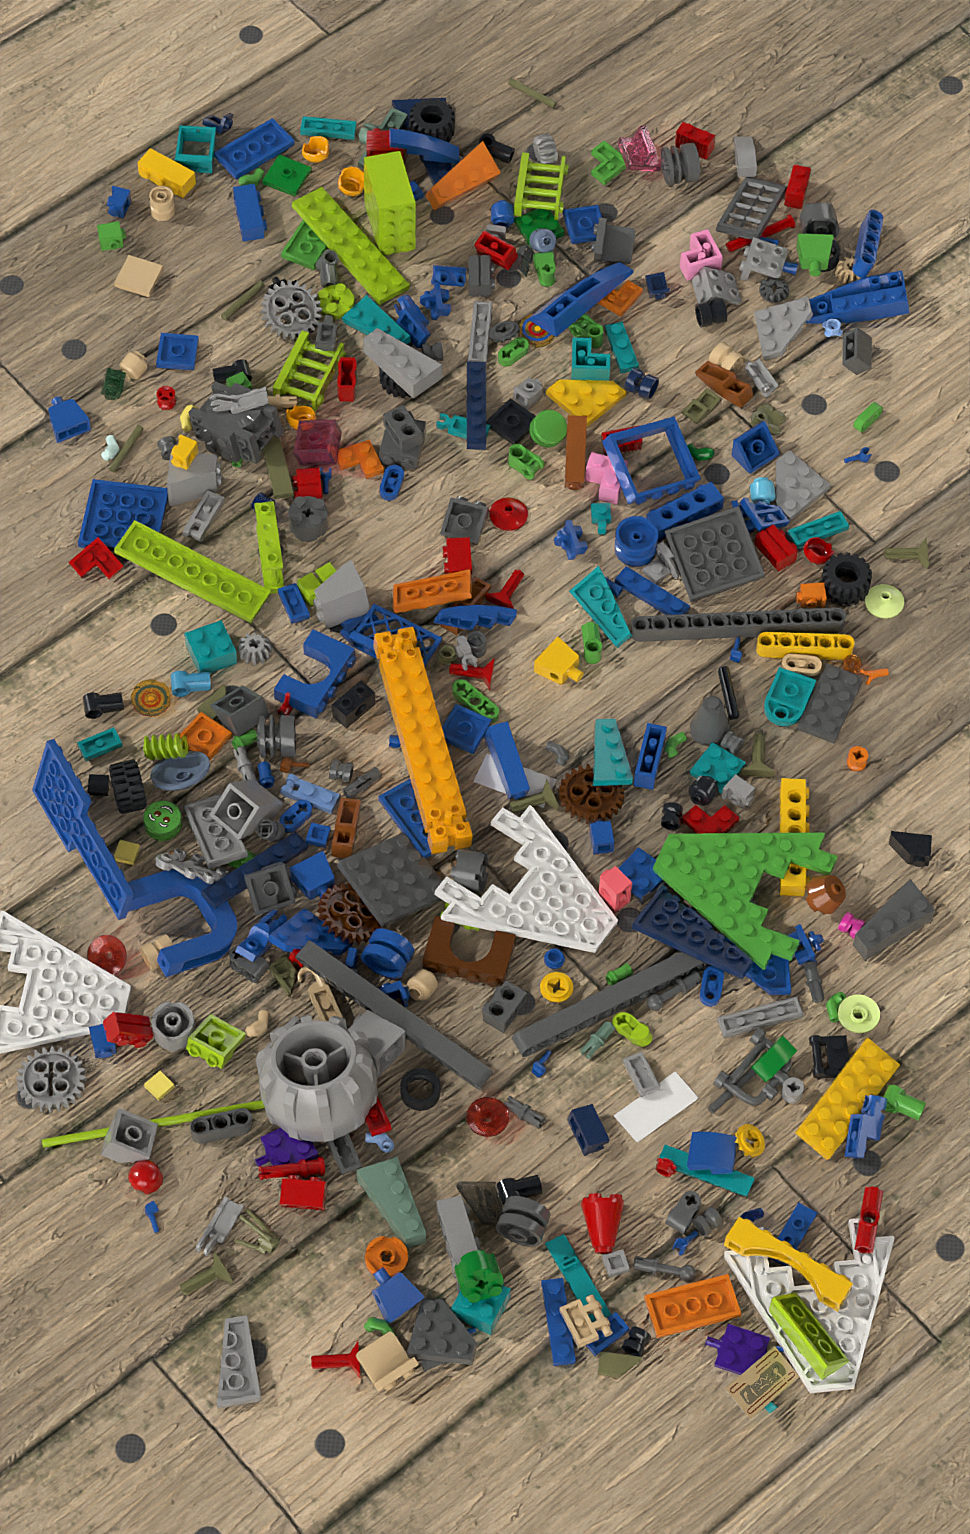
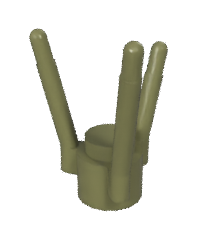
M246 1208V1212L263 1230L245 1216L240 1215L239 1217L261 1235L257 1241L260 1246L240 1239H235V1242L255 1249L263 1255L266 1252L273 1253L280 1243L278 1235L273 1233L249 1208Z

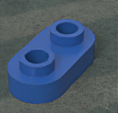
M391 465L384 472L380 484V496L384 500L391 501L399 495L404 480V470L400 466Z
M709 966L704 970L699 998L705 1006L712 1007L719 1003L724 980L723 970L714 966ZM715 977L717 980L712 981L710 978ZM711 995L713 999H708L706 996Z

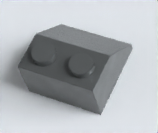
M243 685L210 705L225 728L236 736L243 735L249 729L258 725L260 716H265V719L270 717L263 697Z

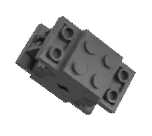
M215 381L211 386L213 394L228 396L241 395L252 391L237 383H234L230 388ZM208 398L199 410L192 407L188 412L195 436L198 440L205 442L206 449L210 453H216L226 460H232L236 463L243 458L245 461L258 464L261 460L259 452L273 436L280 438L284 433L277 408L270 404L232 414L231 410L213 411V408L220 405L211 406L210 404L214 400Z

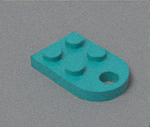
M779 667L764 703V713L768 720L779 726L796 724L802 718L817 680ZM783 712L786 717L778 718L775 714Z

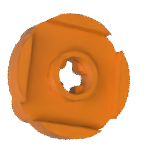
M385 1236L375 1238L366 1248V1268L372 1275L382 1267L385 1268L390 1277L398 1272L403 1273L408 1265V1251L405 1244L395 1237L385 1238ZM382 1254H391V1261H382Z

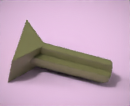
M927 537L918 548H885L884 556L886 559H918L928 570Z
M761 734L753 736L752 764L742 769L741 776L774 778L775 771L764 765L765 736Z
M547 778L542 792L510 802V808L513 813L526 810L529 805L535 807L544 803L558 811L559 805Z
M214 1252L213 1266L181 1283L180 1289L184 1295H189L217 1278L233 1284V1281L218 1255Z

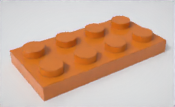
M470 569L393 585V609L395 613H404L419 608L425 609L429 606L445 605L450 602L465 601L472 598V575Z
M729 1274L644 1295L656 1338L741 1317V1311Z

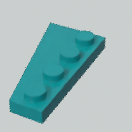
M597 566L569 590L617 648L633 636L600 566Z

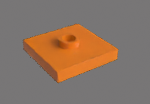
M200 712L184 729L180 737L182 738L183 735L187 737L188 751L204 753L209 758V761H211L231 739L233 733Z

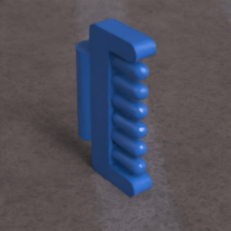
M366 614L341 623L343 629L340 631V635L349 643V636L353 631H356ZM375 614L372 615L373 622L379 620ZM368 628L363 629L361 634H364V631H367Z

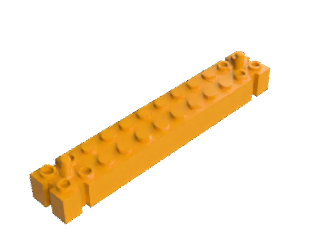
M413 627L398 629L395 635H391L390 631L374 634L373 647L377 659H380V672L425 833H428L427 841L432 855L447 852L449 846H454L455 850L471 847L473 835L469 821L466 822V810L419 647H416L417 638Z

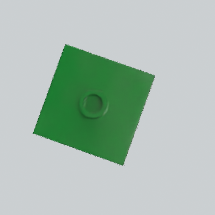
M278 155L263 178L262 184L295 197L312 172V167Z

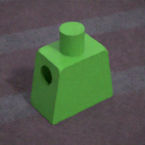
M798 234L796 248L800 266L802 269H809L811 276H819L821 270L828 269L833 235Z

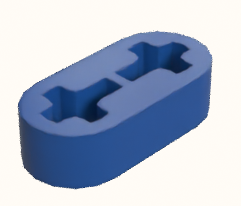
M299 800L282 814L279 822L284 826L285 833H293L312 816L311 803L307 800ZM299 808H301V809L307 808V812H305V811H301V812H300V811H299ZM292 820V825H285V821L290 822Z

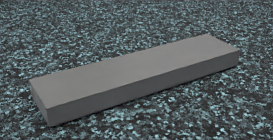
M474 301L468 361L486 362L487 367L493 302Z
M793 997L717 1017V1022L725 1039L755 1031L759 1027L763 1029L803 1018L804 1014L798 998Z

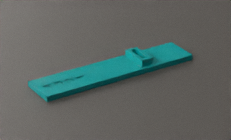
M666 1144L664 1145L659 1158H667L673 1161L677 1167L675 1171L739 1195L748 1196L755 1180L754 1177L733 1170V1173L712 1175L710 1169L689 1171L687 1167L689 1153Z
M562 1234L546 1242L545 1246L577 1300L580 1299L583 1306L588 1304L586 1297L594 1295L596 1301H599L602 1306L601 1311L604 1317L608 1318L612 1315L566 1236ZM588 1314L592 1323L597 1321L594 1314Z

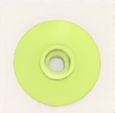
M880 584L869 589L868 595L865 596V605L868 611L876 617L892 618L902 611L904 597L894 586Z
M851 995L841 1002L838 1009V1018L842 1026L853 1033H867L877 1026L880 1019V1010L871 998L865 995ZM859 1015L862 1019H857L854 1016Z

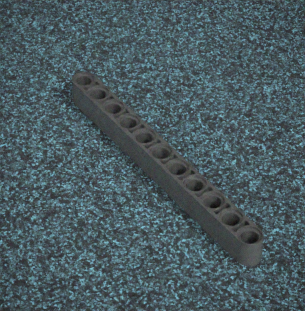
M841 608L638 616L632 620L631 633L633 636L631 638L638 642L758 637L763 632L840 633L845 626L846 612Z
M308 940L295 958L301 964L365 1010H369L405 1030V1038L476 1089L481 1090L493 1074L492 1070L312 941Z
M680 952L516 1032L512 1036V1040L522 1057L530 1056L648 998L652 994L675 985L677 979H683L693 971L699 973L712 965L684 952Z

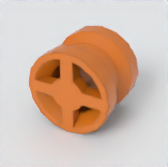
M861 746L851 748L848 753L847 766L857 772L865 769L868 760L867 750Z

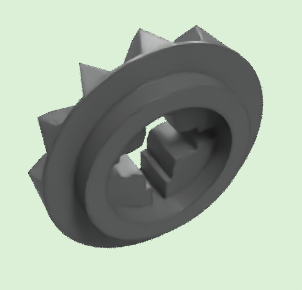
M768 277L767 280L762 281L759 292L766 301L777 303L788 297L789 287L784 282V279L779 280L778 278L771 279ZM773 286L777 287L775 293L772 291Z
M502 321L493 326L489 334L493 341L497 343L503 341L505 343L507 340L511 341L513 337H517V333L520 330L516 322Z

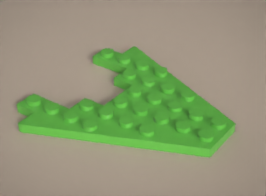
M825 833L669 834L653 866V871L761 969L765 970L772 954L792 961L800 940L762 927L768 915V909L750 902L764 872L784 879L790 864L793 863L824 875H831L838 856L820 850L825 839Z

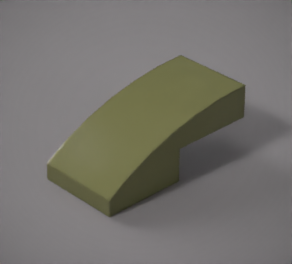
M706 388L696 400L693 399L682 414L698 424L722 400L718 395Z

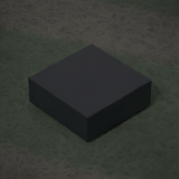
M89 774L87 793L92 796H108L110 776Z

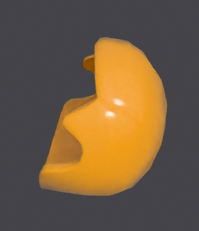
M321 136L311 137L308 144H303L302 156L309 162H322L329 155V141Z
M358 167L344 168L338 179L339 190L345 195L352 197L361 194L364 190V172Z
M295 405L291 411L289 409L286 410V419L291 428L304 431L315 423L316 413L311 407Z

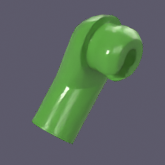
M257 168L253 175L240 177L239 184L241 186L250 184L257 186L264 175V171Z

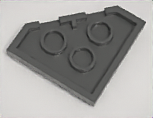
M422 1299L407 1350L408 1358L415 1357V1359L473 1365L477 1349L475 1339L444 1300Z

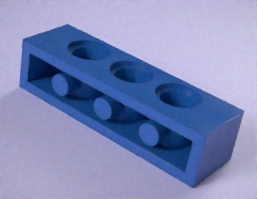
M709 482L700 485L690 493H684L674 501H668L658 509L651 510L646 514V518L657 527L659 542L666 538V530L708 517L722 510L724 497L714 484Z

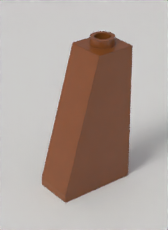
M568 415L565 487L570 490L584 488L587 416Z

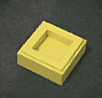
M120 840L114 855L115 861L134 865L140 845Z
M161 1071L144 1084V1087L158 1101L175 1088L174 1084Z

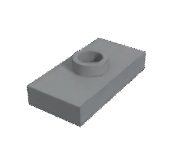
M642 1051L623 1059V1064L640 1097L660 1090V1085Z

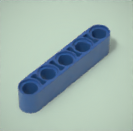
M874 209L869 210L860 226L852 267L854 274L861 278L867 277L876 261L884 218L879 211Z

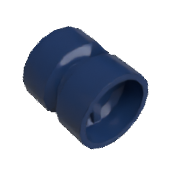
M634 367L626 379L624 389L633 394L638 392L639 397L649 401L657 390L659 378L651 374L645 375L644 371Z

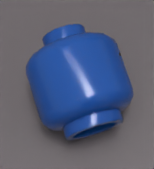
M499 200L491 206L492 224L505 226L506 228L514 223V206L506 200Z

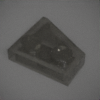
M460 1181L456 1187L483 1225H497L503 1212L496 1182Z

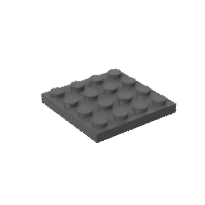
M739 506L665 531L690 603L765 578Z
M404 832L338 861L337 867L382 928L442 901V899L434 895L435 890L442 883L441 878L426 858L421 856Z

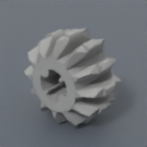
M541 134L533 139V147L537 162L541 164L556 162L558 153L553 137L550 134Z
M256 632L253 635L247 633L246 638H241L238 652L240 653L241 660L245 659L246 664L253 662L254 666H256L257 662L263 664L264 659L269 660L272 646L269 638H265L263 633L259 636Z

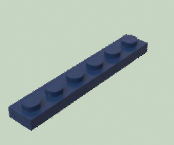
M467 361L466 449L486 450V362Z
M295 831L202 890L201 896L213 909H216L247 889L244 875L262 870V867L280 861L286 864L308 850L309 845Z

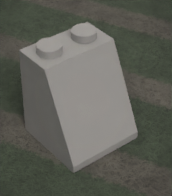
M170 453L167 478L169 506L201 498L207 490L217 493L218 485H222L221 462H218L216 454L198 453L186 470L181 467L178 468L171 463L173 456Z
M351 560L346 562L314 590L316 599L313 602L317 610L316 615L319 622L324 623L326 629L339 625L348 619L365 615L370 610L366 588Z
M254 779L230 782L209 816L238 840H241L256 831L257 825L262 819L273 820L283 803Z
M369 1010L363 1015H358L353 1025L347 1029L350 1032H364L368 1038L377 1078L405 1050V1030Z

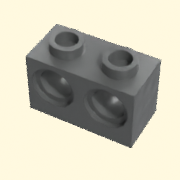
M404 405L383 414V426L402 453L422 444L423 429L419 424L415 423L411 411H407Z
M507 980L502 986H497L490 1002L487 1001L482 1008L483 1021L502 1033L507 1030L527 1001V992ZM511 996L513 999L507 1000L504 997ZM494 1012H500V1013H502V1014L499 1015V1016H496V1015H494L493 1013H494Z

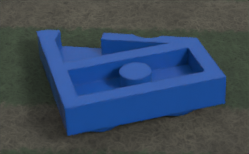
M746 497L740 501L741 506L758 532L766 530L771 525H775L777 528L786 527L790 522L779 506L768 505L761 501L754 504L749 502V499Z

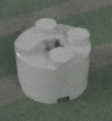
M170 1001L159 1005L155 1009L152 1016V1030L158 1045L168 1049L170 1052H176L187 1046L188 1037L195 1031L193 1013L186 1004L181 1002L171 1003Z

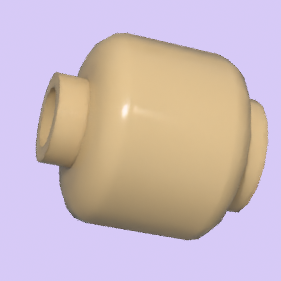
M137 351L127 353L119 364L122 370L121 375L128 380L131 378L139 379L148 367L147 359Z
M427 970L416 971L407 982L410 996L415 1000L421 1001L429 999L438 987L435 975Z

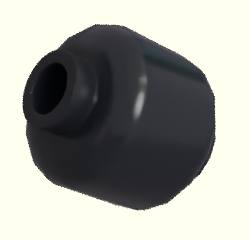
M699 776L688 789L691 801L702 806L710 804L718 794L717 782L710 776Z

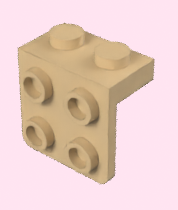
M393 1332L386 1333L356 1354V1358L378 1392L384 1388L386 1391H389L398 1385L396 1380L402 1376L407 1379L416 1373L415 1368L419 1365L415 1357L412 1359L408 1358L406 1351Z

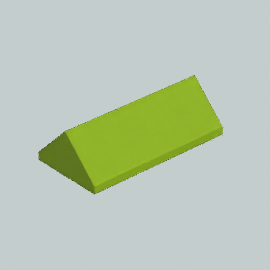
M797 1292L776 1296L771 1299L770 1314L821 1380H824L849 1362V1359Z

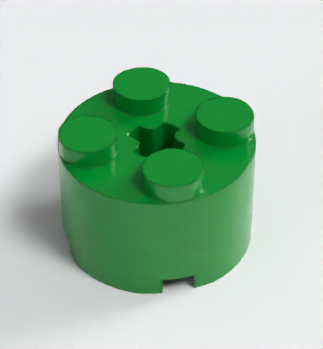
M474 1250L463 1255L458 1265L456 1263L454 1271L462 1295L469 1302L476 1303L501 1294L503 1276L497 1258L493 1253L490 1255L485 1253L484 1250Z

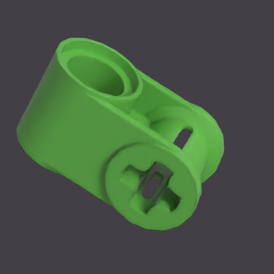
M553 252L534 253V266L539 283L545 287L554 285L556 266Z
M583 314L580 319L569 326L570 332L575 337L591 338V348L602 346L603 327L587 314Z
M514 444L509 448V466L517 470L525 478L533 479L535 473L545 466L544 461L538 455L532 453L523 445Z

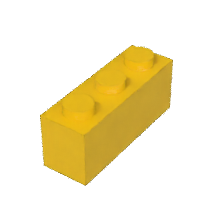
M151 148L137 162L138 173L141 177L149 179L157 186L170 188L174 195L184 198L196 185L194 171Z

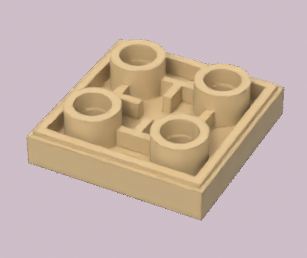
M128 255L114 282V286L150 297L163 271V265Z

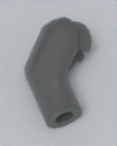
M548 741L545 750L558 756L556 763L565 766L567 760H569L565 747Z

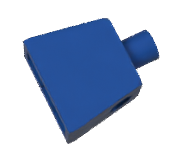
M60 396L52 399L51 403L53 406L48 408L57 443L91 430L88 416L74 399L63 401Z
M323 851L289 868L291 873L290 880L309 900L318 896L321 898L328 888L332 889L333 885H335L334 875Z
M382 1267L373 1273V1276L380 1285L372 1290V1294L384 1320L388 1323L393 1322L425 1298L401 1272L395 1273L390 1277L385 1268Z

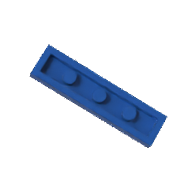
M627 566L615 578L614 583L622 586L624 590L665 615L687 614L690 610V605Z
M563 1278L541 1280L553 1366L575 1364L572 1334L560 1313V1307L567 1305Z

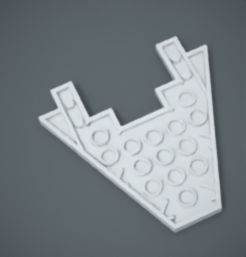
M529 805L520 818L502 807L491 821V826L523 845L514 856V861L529 869V871L510 895L492 884L481 898L446 876L434 894L450 904L443 912L441 919L596 953L616 927L618 919L531 805Z
M0 911V951L11 952L8 971L27 974L19 1008L0 1005V1054L90 1034L89 1027L103 1024L104 1019L112 1012H127L132 990L131 985L5 911Z
M859 1218L849 1219L848 1221L854 1260L836 1261L833 1265L836 1274L845 1275L853 1283L850 1294L838 1312L819 1302L811 1285L794 1286L791 1266L769 1268L768 1257L766 1256L743 1257L734 1251H724L725 1260L778 1344L783 1348L785 1355L809 1393L849 1390L855 1387L895 1239L894 1236L876 1237L873 1253H859L857 1250H854ZM864 1218L866 1222L871 1223V1218ZM797 1292L849 1359V1362L824 1380H821L770 1314L769 1307L773 1297Z

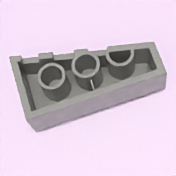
M377 328L363 338V352L413 399L442 379V364Z
M461 1195L436 1201L437 1215L442 1235L445 1239L448 1258L451 1261L454 1278H456L454 1267L456 1263L458 1265L461 1262L460 1258L468 1252L481 1250L478 1237L474 1238L473 1235L475 1233L474 1222L468 1219V1216H470L468 1203L464 1204ZM457 1281V1292L459 1294L460 1288Z

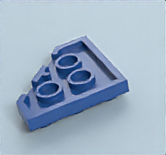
M302 909L269 935L268 940L285 952H293V949H302L309 940L323 950L332 952V955L339 956L353 945V943L350 944L349 939L342 942L341 936L334 938L335 933H328L329 927L322 926L324 921L319 920L317 916L306 909Z
M726 937L725 940H726L730 945L736 946L734 943H732V942ZM772 954L765 970L761 969L753 961L752 967L746 974L749 979L769 995H791L789 960Z

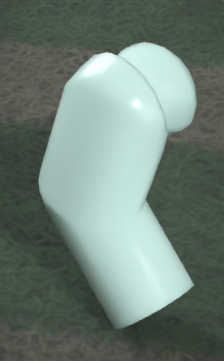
M114 435L106 437L108 446L101 453L105 461L113 459L119 453V446Z

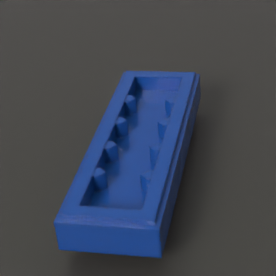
M798 1202L777 1239L790 1243L797 1250L818 1212ZM768 1257L782 1266H788V1264L780 1260Z

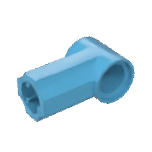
M175 671L170 675L172 694L176 697H184L194 691L211 690L209 672L188 674L186 671Z

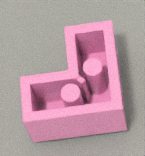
M706 229L691 234L690 251L681 253L680 269L686 280H691L704 266L721 271L723 256L709 230Z
M591 452L586 466L585 480L600 484L599 501L617 505L622 488L608 456ZM624 460L628 469V461Z

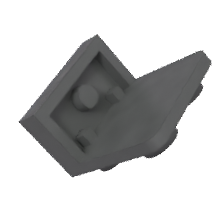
M599 218V223L594 226L593 235H597L596 241H592L591 252L594 253V260L630 264L635 229L606 225L607 219Z

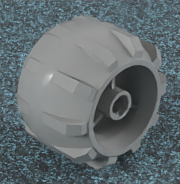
M311 1014L300 1016L301 1023L289 1029H285L283 1026L274 1029L270 1033L271 1047L258 1052L256 1064L259 1074V1093L265 1106L266 1116L270 1122L278 1125L289 1134V1137L301 1141H333L359 1128L365 1122L370 1108L377 1102L376 1068L371 1057L369 1040L364 1032L348 1031L346 1020L338 1016L331 1017L327 1022L312 1021ZM287 1078H290V1079H293V1080H295V1081L304 1083V1084H306V1086H305V1085L296 1084V1083H294V1082L288 1080Z

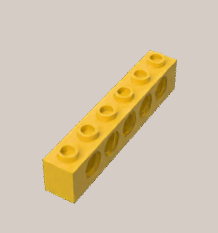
M781 778L780 833H809L810 824L806 822V817H809V805H806V799H809V787H806V779ZM791 863L784 879L780 878V895L804 896L807 889L805 885L810 881V876H806V871H809V869Z

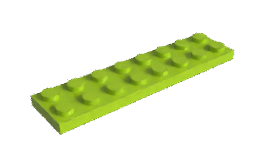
M323 187L292 202V208L330 250L336 252L340 262L379 305L409 290L410 284Z
M135 520L114 549V553L249 623L253 622L271 595V590Z

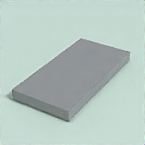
M222 793L183 806L185 815L209 869L248 857L242 839L238 840L209 816Z

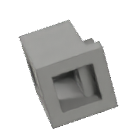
M528 377L518 387H514L513 400L527 410L543 396L542 383L538 379L532 380Z
M735 774L723 788L722 799L726 800L729 798L734 805H739L744 809L753 803L755 787Z

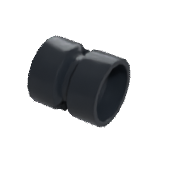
M722 298L713 300L710 304L703 302L695 305L696 319L700 328L711 326L713 322L716 324L727 322V309Z

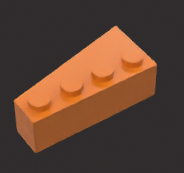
M482 141L426 193V197L434 211L495 180L501 172L484 142Z

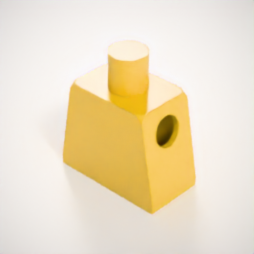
M558 636L534 661L535 673L560 685L564 684L569 677L579 682L584 675V672L578 669L580 657Z

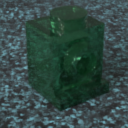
M107 368L103 377L100 394L105 395L104 397L108 400L119 399L122 394L126 373Z

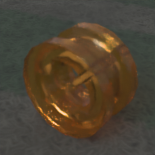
M849 655L845 657L842 668L857 674L860 671L861 660L855 655ZM850 663H854L853 668L849 667Z

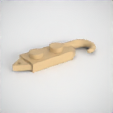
M307 967L301 968L297 976L299 982H302V976L306 972L313 973L317 981L309 987L308 994L319 1020L328 1022L333 1016L343 1018L326 981Z

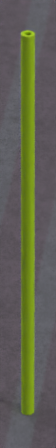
M262 1100L149 1121L157 1123V1127L190 1122L198 1117L245 1108L251 1111L263 1109L265 1106ZM110 1127L42 1139V1145L44 1148L105 1137Z

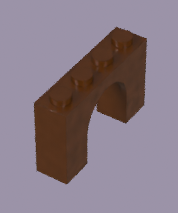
M435 916L423 956V969L432 973H444L452 978H465L474 983H486L491 987L502 986L506 980L516 945V935L496 930L489 953L479 961L466 962L458 959L450 949L455 933V923L444 921L441 917Z

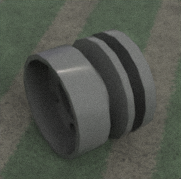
M694 143L681 144L679 153L674 145L670 147V150L668 147H662L661 170L668 186L673 185L674 181L676 184H680L682 176L687 183L699 181L700 163Z
M270 715V725H266L265 716H260L257 727V746L261 758H266L267 749H270L271 758H274L276 748H280L282 757H296L295 715H281L279 724H275L273 715Z

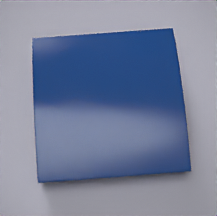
M692 1132L687 1161L689 1171L710 1169L712 1175L733 1173L737 1149L735 1141L737 1137L717 1132Z

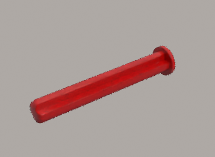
M789 214L787 218L766 226L761 237L766 238L787 228L794 229L795 221L793 217ZM739 237L726 243V248L728 252H732L751 244L752 240Z

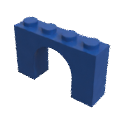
M313 629L303 644L304 655L325 664L330 670L329 675L319 683L306 684L283 674L274 688V699L284 703L285 694L288 692L290 693L289 704L292 708L317 719L319 714L326 710L328 700L335 696L339 683L344 682L349 667L352 668L356 662L355 648Z

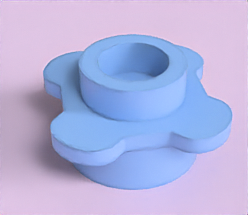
M829 319L823 322L822 326L825 328L824 335L826 337L842 335L843 331L840 329V321Z

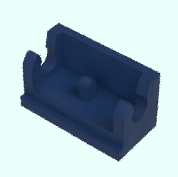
M590 1104L571 1110L567 1121L583 1155L587 1156L590 1153L604 1149L603 1145L609 1143L610 1139L594 1105Z

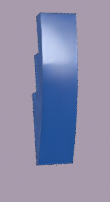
M390 128L389 142L392 148L406 149V154L423 155V160L455 164L460 162L459 147L429 135Z
M486 605L456 606L441 609L434 619V623L472 631L475 625L492 628L494 623L510 626L516 617L517 609Z

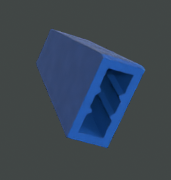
M508 721L489 726L484 738L508 799L514 798L518 800L526 797L530 787Z

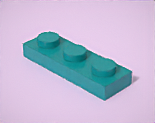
M302 116L300 135L354 140L357 121Z
M623 321L605 325L604 330L620 373L630 372L634 367L639 369V364Z
M839 511L789 529L788 535L798 549L803 547L810 538L818 537L825 539L849 530V524L842 512Z

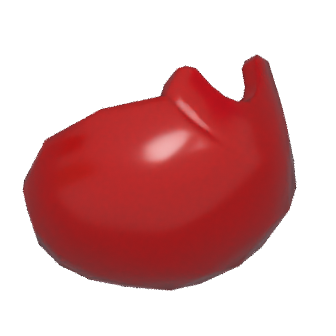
M818 537L810 538L804 545V555L809 562L816 565L825 564L835 552L832 551L831 543H826V541Z
M144 1160L135 1162L129 1170L128 1180L136 1191L139 1190L145 1194H151L162 1185L163 1175L157 1164Z

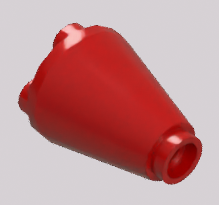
M599 1193L589 1194V1197H583V1200H581V1208L592 1248L595 1249V1254L612 1253L624 1208V1200L621 1194H611L609 1197H602V1194Z

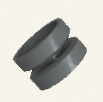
M520 1196L508 1197L502 1209L503 1214L500 1215L496 1226L497 1232L509 1241L520 1245H540L545 1233L543 1228H546L551 1216L550 1211L544 1205L529 1198Z

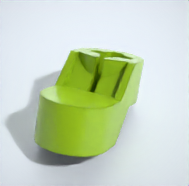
M620 1012L614 1016L612 1023L619 1034L640 1047H645L651 1043L653 1036L649 1028L640 1023L633 1015Z

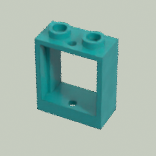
M180 125L175 162L196 173H213L214 152L217 142L216 127ZM184 142H209V156L183 154Z

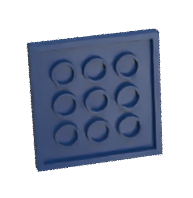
M93 479L78 540V547L86 548L99 537L107 548L114 552L115 547L134 520L161 533L168 502L167 488Z

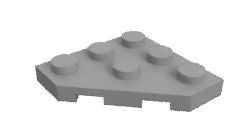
M808 296L754 312L764 361L783 356L787 351L786 348L789 343L794 341L802 331L801 327L804 323L811 319L813 313Z
M790 450L776 460V506L781 507L789 521H791L830 490L831 485Z

